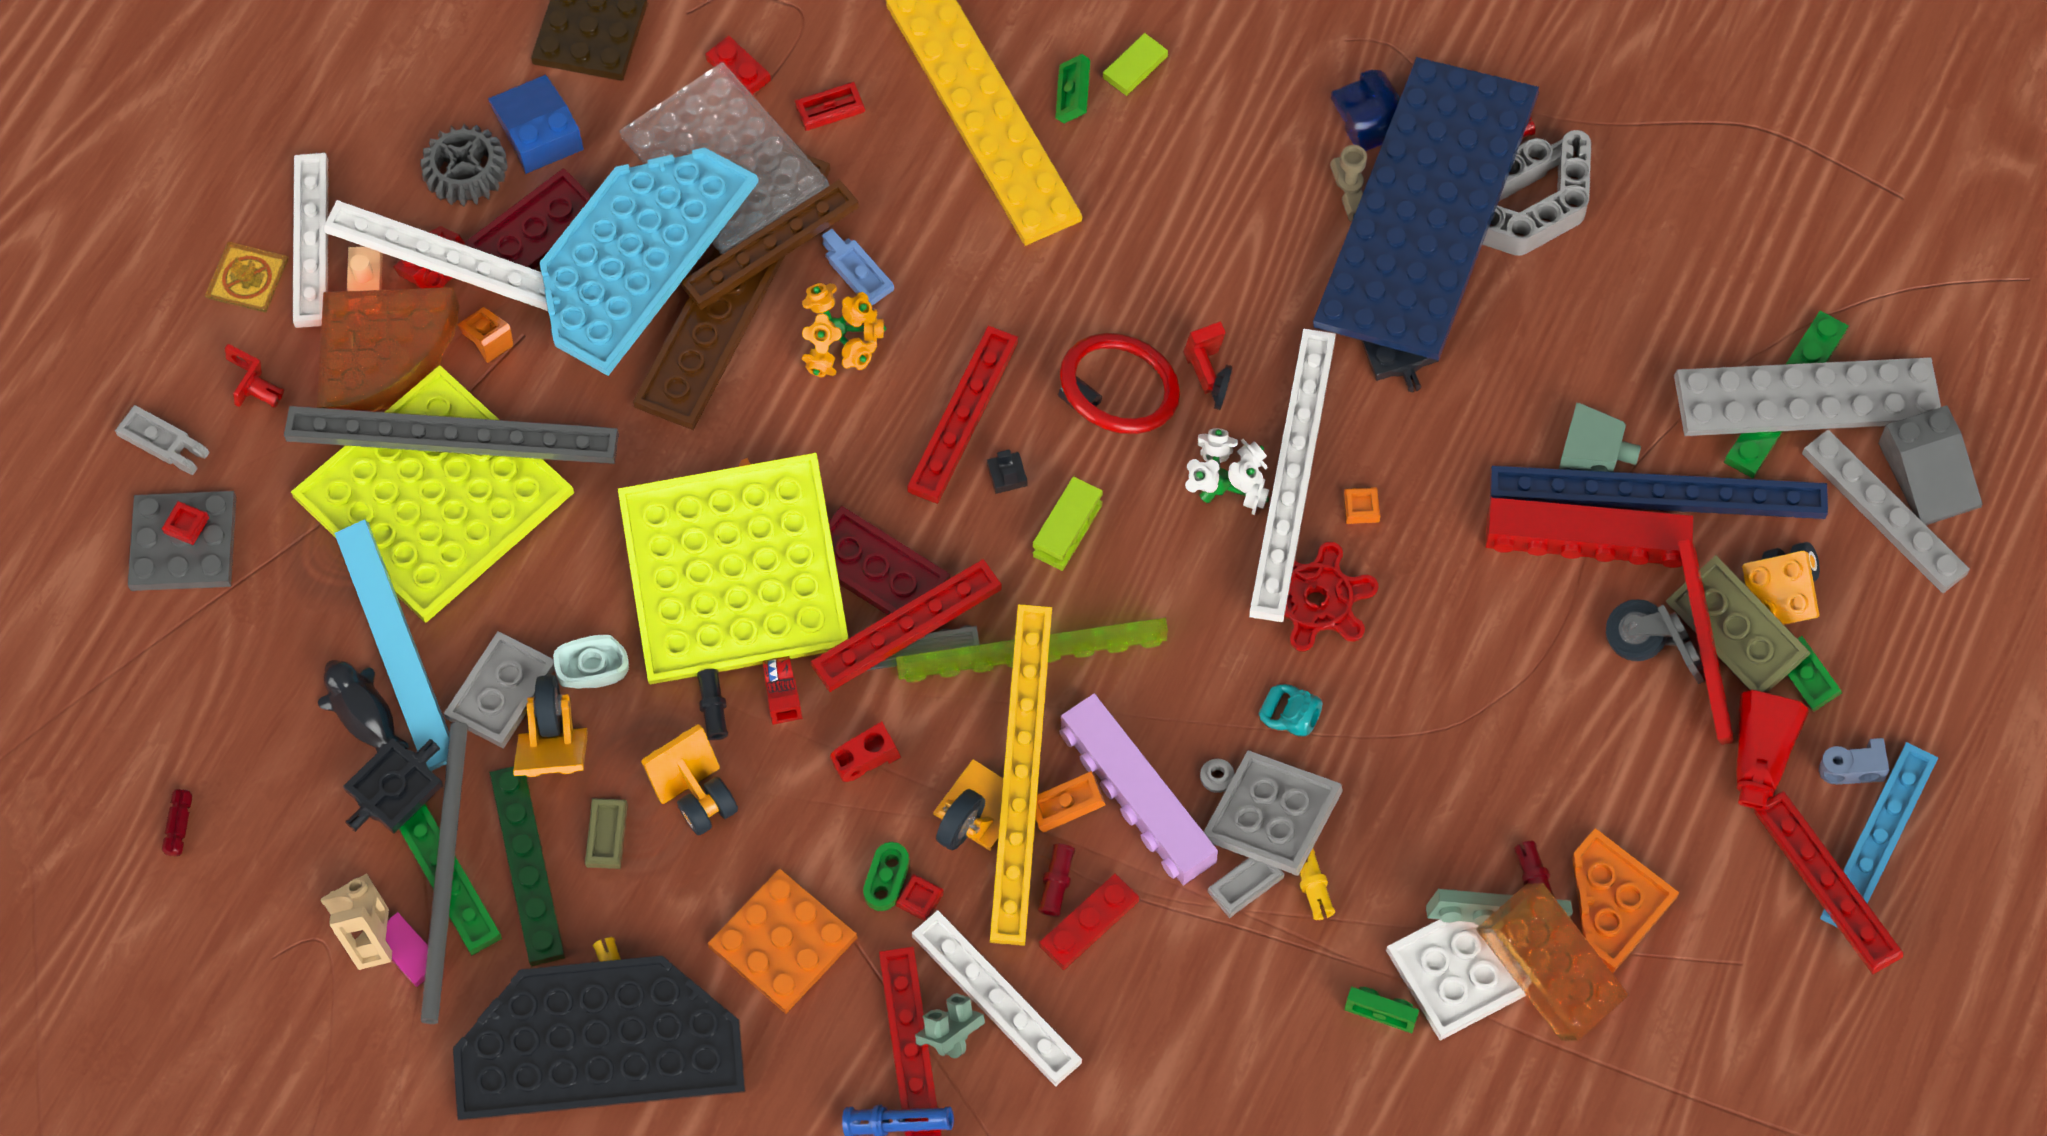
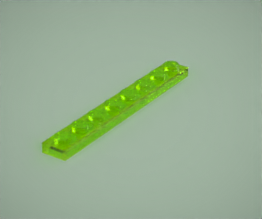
M1166 618L1051 634L1048 662L1061 659V656L1071 654L1078 658L1093 655L1094 651L1108 649V652L1111 653L1127 650L1128 646L1140 644L1144 648L1156 647L1162 641H1167L1168 627ZM1015 640L896 657L898 679H906L907 682H918L926 679L928 675L940 674L941 677H952L958 675L962 670L973 669L974 672H986L992 670L993 666L1003 664L1013 667Z

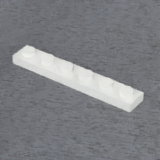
M326 153L294 155L293 323L295 328L328 326V233L324 232V225L328 219V157Z
M938 910L912 932V938L1055 1087L1082 1064V1059Z

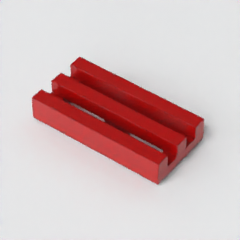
M855 82L795 100V107L799 112L805 131L865 112V106ZM850 94L853 95V96H850V97H847V98H844V99H841V100H838V101H835V100H834V99H838V98H841V97H844V96H847V95H850ZM824 103L822 106L807 111L805 110L806 108Z

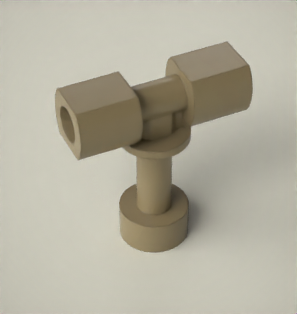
M1358 145L1345 147L1341 157L1334 158L1330 163L1337 186L1345 192L1342 196V202L1349 221L1353 220L1363 195L1361 188L1364 178L1360 172L1366 166L1367 153Z

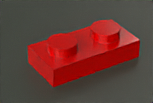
M727 36L705 53L706 60L747 99L771 81L770 73L730 36Z

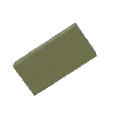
M592 798L585 857L586 867L621 869L628 807L627 800Z

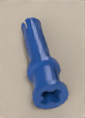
M876 1105L873 1109L855 1110L854 1107L849 1106L844 1109L842 1116V1127L845 1136H886L888 1132L952 1130L954 1125V1114L951 1107L887 1110L882 1105ZM906 1118L929 1119L928 1121L905 1122ZM862 1120H868L869 1123H868V1124H861V1121H862Z

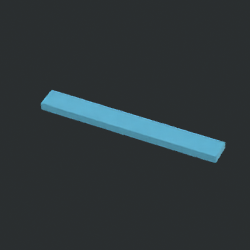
M364 519L334 534L416 749L419 751L429 739H432L440 747V750L426 762L429 770L433 771L447 764L450 733L370 525Z

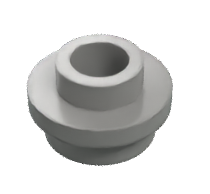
M1212 759L1202 766L1200 780L1207 790L1220 793L1227 790L1235 772L1229 762L1223 759ZM1219 770L1223 772L1224 776L1214 778L1211 773Z

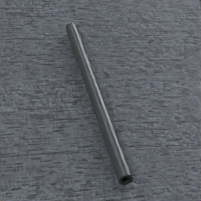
M453 722L450 727L420 1020L425 1024H437L439 1021L468 725L462 722Z

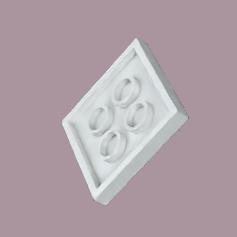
M1439 919L1387 946L1386 949L1387 954L1440 1041L1527 996L1533 991L1532 985L1494 924L1480 926L1474 922L1463 921L1446 923Z

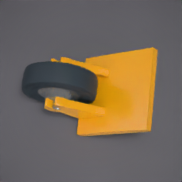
M539 676L535 683V697L527 698L529 733L518 735L513 768L514 776L525 775L535 777L546 773L560 772L562 774H570L575 771L584 770L587 728L573 729L569 694H560L556 676Z
M973 759L933 812L936 817L942 820L936 834V840L947 849L955 850L969 837L991 851L999 838L1003 778Z

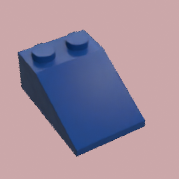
M547 75L488 98L525 174L584 150L580 130L566 103Z

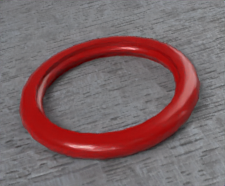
M1116 333L1091 335L1074 344L1066 352L1061 362V385L1068 402L1082 417L1104 430L1119 434L1150 432L1161 427L1173 417L1179 406V383L1171 364L1155 348L1137 338ZM1100 349H1119L1142 358L1154 368L1163 382L1165 391L1160 407L1154 413L1141 418H1121L1098 409L1085 398L1077 385L1076 370L1081 359L1088 353Z

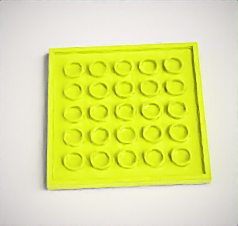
M440 365L385 411V413L499 420ZM345 445L293 489L291 493L293 498L335 538L334 533L365 519L370 525L397 597L421 620L427 623L573 495L574 490L543 459Z
M817 453L618 489L646 672L650 685L695 677L698 672L705 669H717L719 672L761 665L763 661L788 656H790V659L821 654L849 639Z

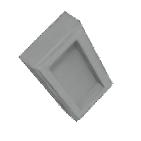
M1248 858L1208 887V893L1230 918L1284 878V873L1281 869Z

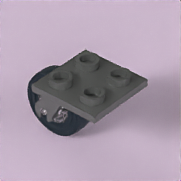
M1639 599L1626 601L1612 611L1606 624V636L1611 648L1620 657L1630 661H1645L1656 656L1665 645L1677 646L1697 683L1704 682L1700 673L1703 670L1702 660L1691 641L1685 643L1690 640V637L1676 612L1669 614L1664 605L1657 607L1651 602Z

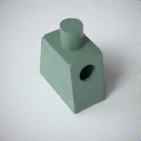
M1576 403L1559 469L1614 472L1617 460L1636 465L1641 446L1622 441L1626 427L1623 421L1586 405Z

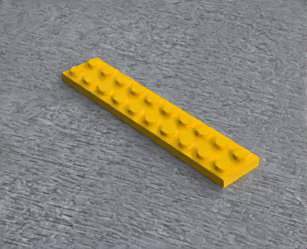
M886 0L888 10L1024 246L1081 222L1082 214L957 0Z

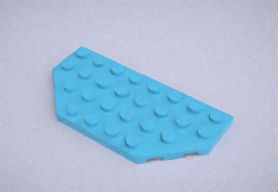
M705 147L692 150V154L674 158L672 154L647 160L648 164L630 168L629 164L615 167L540 261L555 346L609 376L759 181L756 174Z

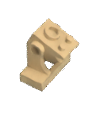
M367 874L351 880L345 886L331 891L328 895L321 898L322 904L325 905L331 914L329 925L358 970L392 961L393 951L385 940L389 908ZM363 930L357 939H354L351 935L352 932Z

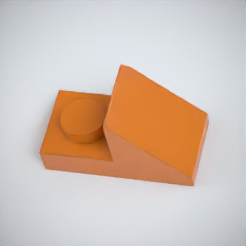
M485 307L457 324L462 334L476 344L487 363L513 346L512 332L509 324Z

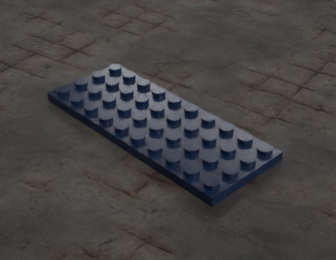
M1416 57L1314 317V328L1439 361L1538 98V86Z

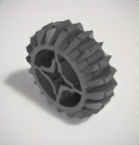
M465 123L460 130H456L451 125L450 132L447 134L439 130V139L430 138V147L423 148L424 158L420 162L423 180L426 182L431 193H436L440 201L447 198L451 206L457 200H460V204L465 207L467 200H472L475 204H478L479 197L481 196L489 199V190L499 191V182L505 181V171L508 168L505 149L501 146L497 136L492 137V133L488 129L481 132L477 124L471 130L468 129ZM485 155L488 157V162L485 168H482L480 166L482 163L481 158ZM445 161L448 163V166L446 167L447 172L443 175L440 169Z

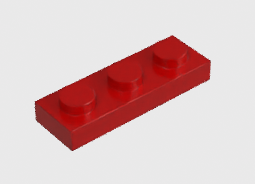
M1114 873L1039 942V947L1064 971L1139 902V896Z

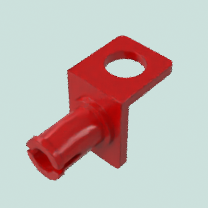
M227 344L225 347L226 359L247 370V373L234 391L235 405L240 407L246 397L252 395L271 405V407L276 408L279 404L277 400L281 401L284 395V389L260 378L262 370L259 359Z

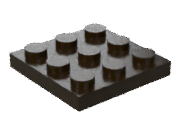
M550 0L531 56L532 64L623 81L647 8V0Z

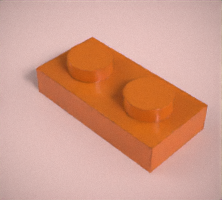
M1090 771L1037 795L1035 818L1043 833L1106 805L1093 772Z

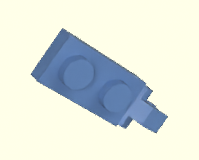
M832 228L822 235V244L828 251L825 255L829 264L856 294L859 292L867 294L871 306L894 291L893 282L855 240L851 241L848 238L843 241Z

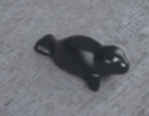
M329 661L325 666L324 683L328 695L318 700L319 707L324 710L334 711L352 735L362 742L375 747L377 753L392 738L407 749L409 747L408 743L395 735L393 717L388 704L373 685L375 678L374 670L365 668L359 674L353 665L348 662Z

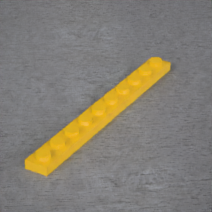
M1018 604L990 943L1025 946L1052 607Z

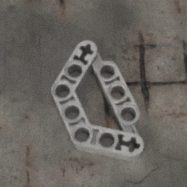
M1572 130L1566 133L1562 140L1553 145H1550L1541 138H1534L1519 146L1510 170L1514 175H1508L1499 201L1543 178L1549 170L1558 166L1557 192L1520 213L1497 206L1490 223L1494 226H1489L1482 245L1512 255H1525L1582 223L1585 218L1590 194L1591 139L1586 133ZM1573 151L1576 152V155L1578 156V158H1577V157L1572 158V157H1573ZM1568 204H1574L1578 207H1571ZM1541 219H1548L1551 222H1545ZM1516 233H1520V234H1523V235H1525V236H1524V237H1520V236H1517V235H1515V234H1516Z

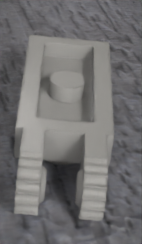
M136 405L132 407L115 430L120 438L170 465L173 463L180 470L191 475L198 468L191 460L180 455L183 448L185 447L192 454L204 459L209 454L205 446L190 438L186 432Z

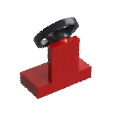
M1221 321L1190 332L1183 351L1188 364L1192 363L1204 393L1211 392L1215 401L1214 409L1221 410L1233 367L1226 364L1225 368L1216 375L1208 357L1219 352L1226 334Z

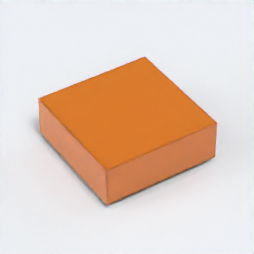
M1377 487L1344 489L1346 524L1380 522Z

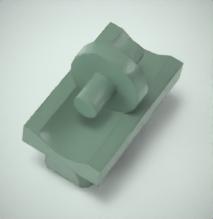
M953 994L946 999L948 1012L936 1009L929 1011L923 1016L925 1028L918 1032L915 1038L916 1044L921 1046L929 1044L941 1056L947 1054L951 1058H958L966 1051L965 1040L968 1038V1035L982 1026L985 1020L983 1013L972 1010L970 997Z

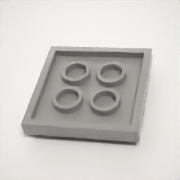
M1248 750L1207 824L1204 833L1214 845L1298 876L1343 791L1342 784Z

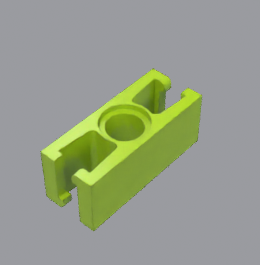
M1073 476L1033 541V548L1035 549L1033 557L1063 571L1102 507L1103 501L1100 498L1103 495V490Z

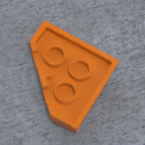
M1595 828L1574 852L1572 860L1585 951L1614 973L1676 900L1679 892Z

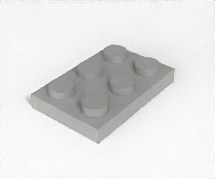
M497 631L444 712L445 719L452 723L462 722L467 724L468 731L504 749L527 713V698L535 697L537 677L552 675L554 672V659Z

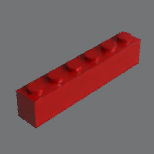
M1491 497L1487 513L1485 548H1491L1501 553L1524 551L1534 556L1557 554L1568 559L1590 557L1601 562L1623 560L1629 561L1634 565L1656 563L1663 564V566L1668 568H1678L1683 566L1678 541L1690 539L1693 542V516Z

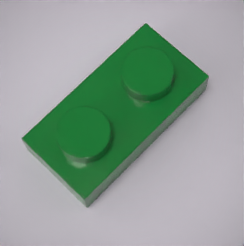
M1083 54L1059 65L1055 118L1062 123H1067L1087 113L1091 59Z
M1800 636L1797 639L1807 648L1810 655L1787 676L1812 711L1815 712L1842 694V691L1803 636Z
M1351 986L1345 1005V1011L1411 1034L1419 1014V1009L1413 1008L1410 1002L1399 998L1390 1000L1381 997L1377 991L1368 987H1359L1358 989Z

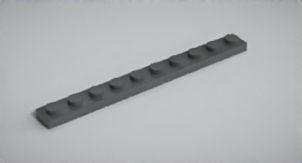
M289 406L284 437L287 442L615 464L619 433L617 428Z

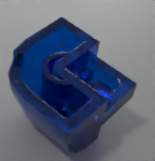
M1369 70L1360 74L1359 81L1332 91L1331 100L1345 121V131L1352 143L1368 151L1383 144L1400 101V96L1383 71Z

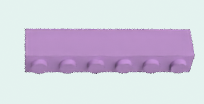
M1095 693L1061 715V729L1059 732L1065 743L1069 747H1076L1081 754L1079 758L1088 772L1092 771L1097 774L1101 780L1100 786L1109 799L1115 798L1122 807L1120 811L1129 825L1135 824L1142 832L1141 839L1151 852L1156 850L1163 859L1161 864L1164 870L1172 879L1177 877L1181 884L1185 885L1217 863L1218 850Z

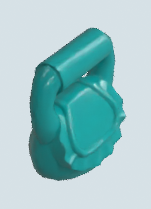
M1278 684L1271 687L1258 714L1260 720L1269 728L1287 730L1293 735L1302 737L1309 735L1314 729L1323 703L1318 696L1310 694L1308 691L1300 690L1290 684ZM1288 693L1291 697L1288 698V703L1283 713L1280 714L1281 717L1278 720L1271 719L1283 694Z

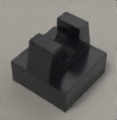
M1009 449L997 452V457L987 459V467L995 494L1028 486L1019 452L1011 453Z

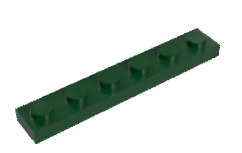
M513 766L492 771L490 776L528 960L532 967L565 959L528 779L525 775L514 776Z

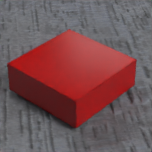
M177 501L161 529L166 535L194 545L210 517L205 511Z
M913 874L897 899L896 907L926 921L942 898L944 889Z

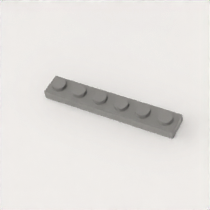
M1829 429L1804 448L1802 454L1943 594L1968 574L1970 568Z

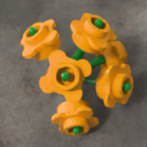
M818 283L806 289L807 296L802 301L803 307L806 309L810 308L814 313H823L817 315L815 322L811 326L805 327L802 331L803 338L810 340L815 345V349H811L809 355L804 354L801 358L806 362L805 367L809 373L818 377H825L826 374L830 376L836 374L837 371L832 368L835 357L828 350L830 344L838 340L844 345L842 349V366L844 368L856 367L858 370H863L868 365L872 357L871 353L877 348V338H883L886 326H884L883 319H877V309L872 310L869 297L864 292H859L852 298L850 296L845 297L842 301L843 316L837 318L831 316L829 311L836 302L833 293L837 291L835 284L825 285ZM846 332H863V340L860 338L848 340L845 337Z

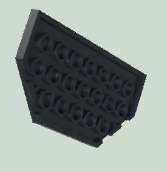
M663 956L520 969L510 980L511 982L480 1015L477 1019L478 1021L468 1033L453 1047L457 1120L459 1121L746 1092L740 1020Z

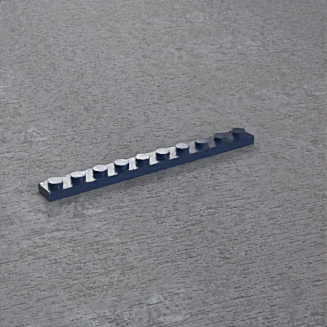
M1492 466L1490 471V499L1493 497L1605 508L1826 519L1828 515L1827 483Z

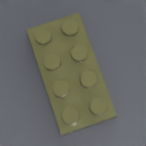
M1715 555L1700 569L1717 656L1749 690L1768 693L1807 658L1810 652ZM1685 582L1666 602L1696 633Z

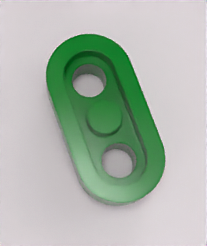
M887 842L882 844L874 854L863 887V893L867 905L876 911L891 909L899 898L909 868V855L903 845L897 842ZM890 859H895L898 861V864L895 867H888L886 862ZM881 890L888 893L883 899L877 898L875 894Z

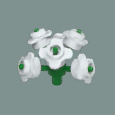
M1219 428L1209 430L1208 434H1199L1198 446L1202 447L1200 454L1206 462H1199L1196 459L1189 461L1187 464L1189 480L1185 484L1187 490L1190 492L1202 490L1199 496L1206 503H1210L1216 495H1223L1228 490L1246 496L1243 506L1251 508L1252 515H1255L1257 507L1263 509L1265 503L1270 500L1268 497L1269 489L1264 488L1266 479H1263V475L1258 469L1260 466L1265 470L1268 468L1262 461L1267 457L1263 452L1264 447L1258 446L1255 441L1249 445L1242 439L1241 442L1244 446L1237 451L1241 456V460L1238 463H1231L1229 471L1220 467V463L1226 461L1229 455L1233 453V447L1237 446L1238 440L1229 437L1226 430Z

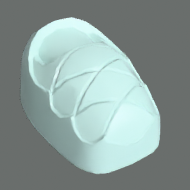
M594 635L573 640L559 646L553 654L556 676L559 684L563 687L580 689L608 686L622 680L629 670V659L626 650L611 635Z

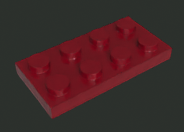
M563 168L465 241V244L471 248L535 269L540 265V261L579 214L592 195Z
M843 506L838 509L829 521L839 584L887 615L951 578L949 573Z

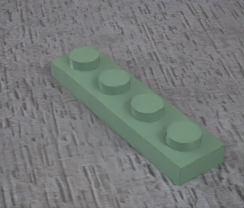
M1438 889L1426 905L1427 918L1440 919L1446 923L1463 921L1474 922L1480 926L1497 924L1507 925L1514 929L1522 927L1540 928L1543 931L1560 930L1573 913L1571 901L1447 889Z

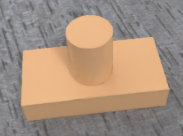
M348 247L347 306L349 310L381 308L382 252L368 247Z

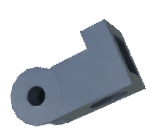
M1884 738L1870 739L1867 747L1863 749L1847 750L1839 746L1830 747L1825 751L1819 764L1820 777L1825 782L1834 785L1884 782L1889 772Z

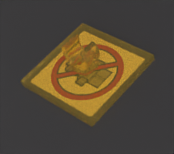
M227 242L205 297L266 313L289 258L285 255Z

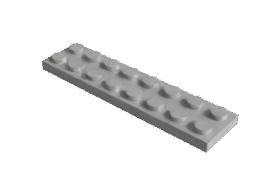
M1932 358L1680 369L1674 374L1684 436L1886 426L1887 424L1941 407Z

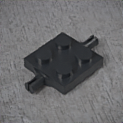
M1361 340L1376 381L1391 376H1403L1409 392H1414V387L1416 391L1422 387L1416 372L1423 366L1439 362L1438 360Z
M392 738L343 786L345 792L356 800L360 807L345 821L346 824L356 832L369 818L381 822L393 834L397 832L443 786L442 781L429 770L426 764L440 750V747L432 739H429L415 753L405 749Z

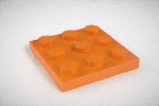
M779 868L708 942V947L787 1014L857 939V933Z

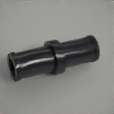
M705 669L697 673L702 699L699 702V708L701 712H704L708 740H721L729 735L724 709L727 707L726 699L721 695L719 671L717 669Z

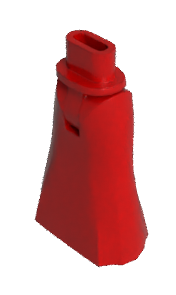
M1757 690L1744 691L1740 694L1739 745L1736 770L1737 790L1740 791L1738 803L1740 805L1757 810L1766 809L1767 800L1773 797L1783 776L1794 744L1807 718L1808 707L1802 701Z

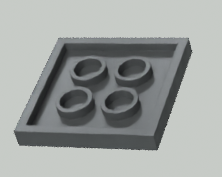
M234 491L134 495L128 573L129 589L131 591L231 587L236 495ZM177 501L205 511L210 517L194 545L166 535L161 529Z

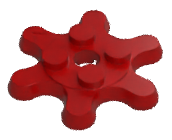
M1335 542L1322 544L1318 549L1317 558L1309 564H1301L1294 561L1284 617L1293 622L1294 628L1290 635V643L1299 652H1306L1311 649L1315 644L1317 633L1324 630L1335 631L1348 642L1358 641L1365 632L1363 622L1356 618L1352 612V605L1356 601L1372 598L1378 591V582L1371 575L1349 577L1343 574L1339 567L1340 561L1343 558V550ZM1313 592H1318L1324 595L1326 600L1318 606L1310 602L1307 596Z

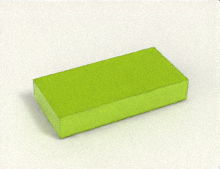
M1144 33L1103 72V79L1127 96L1168 57V50Z

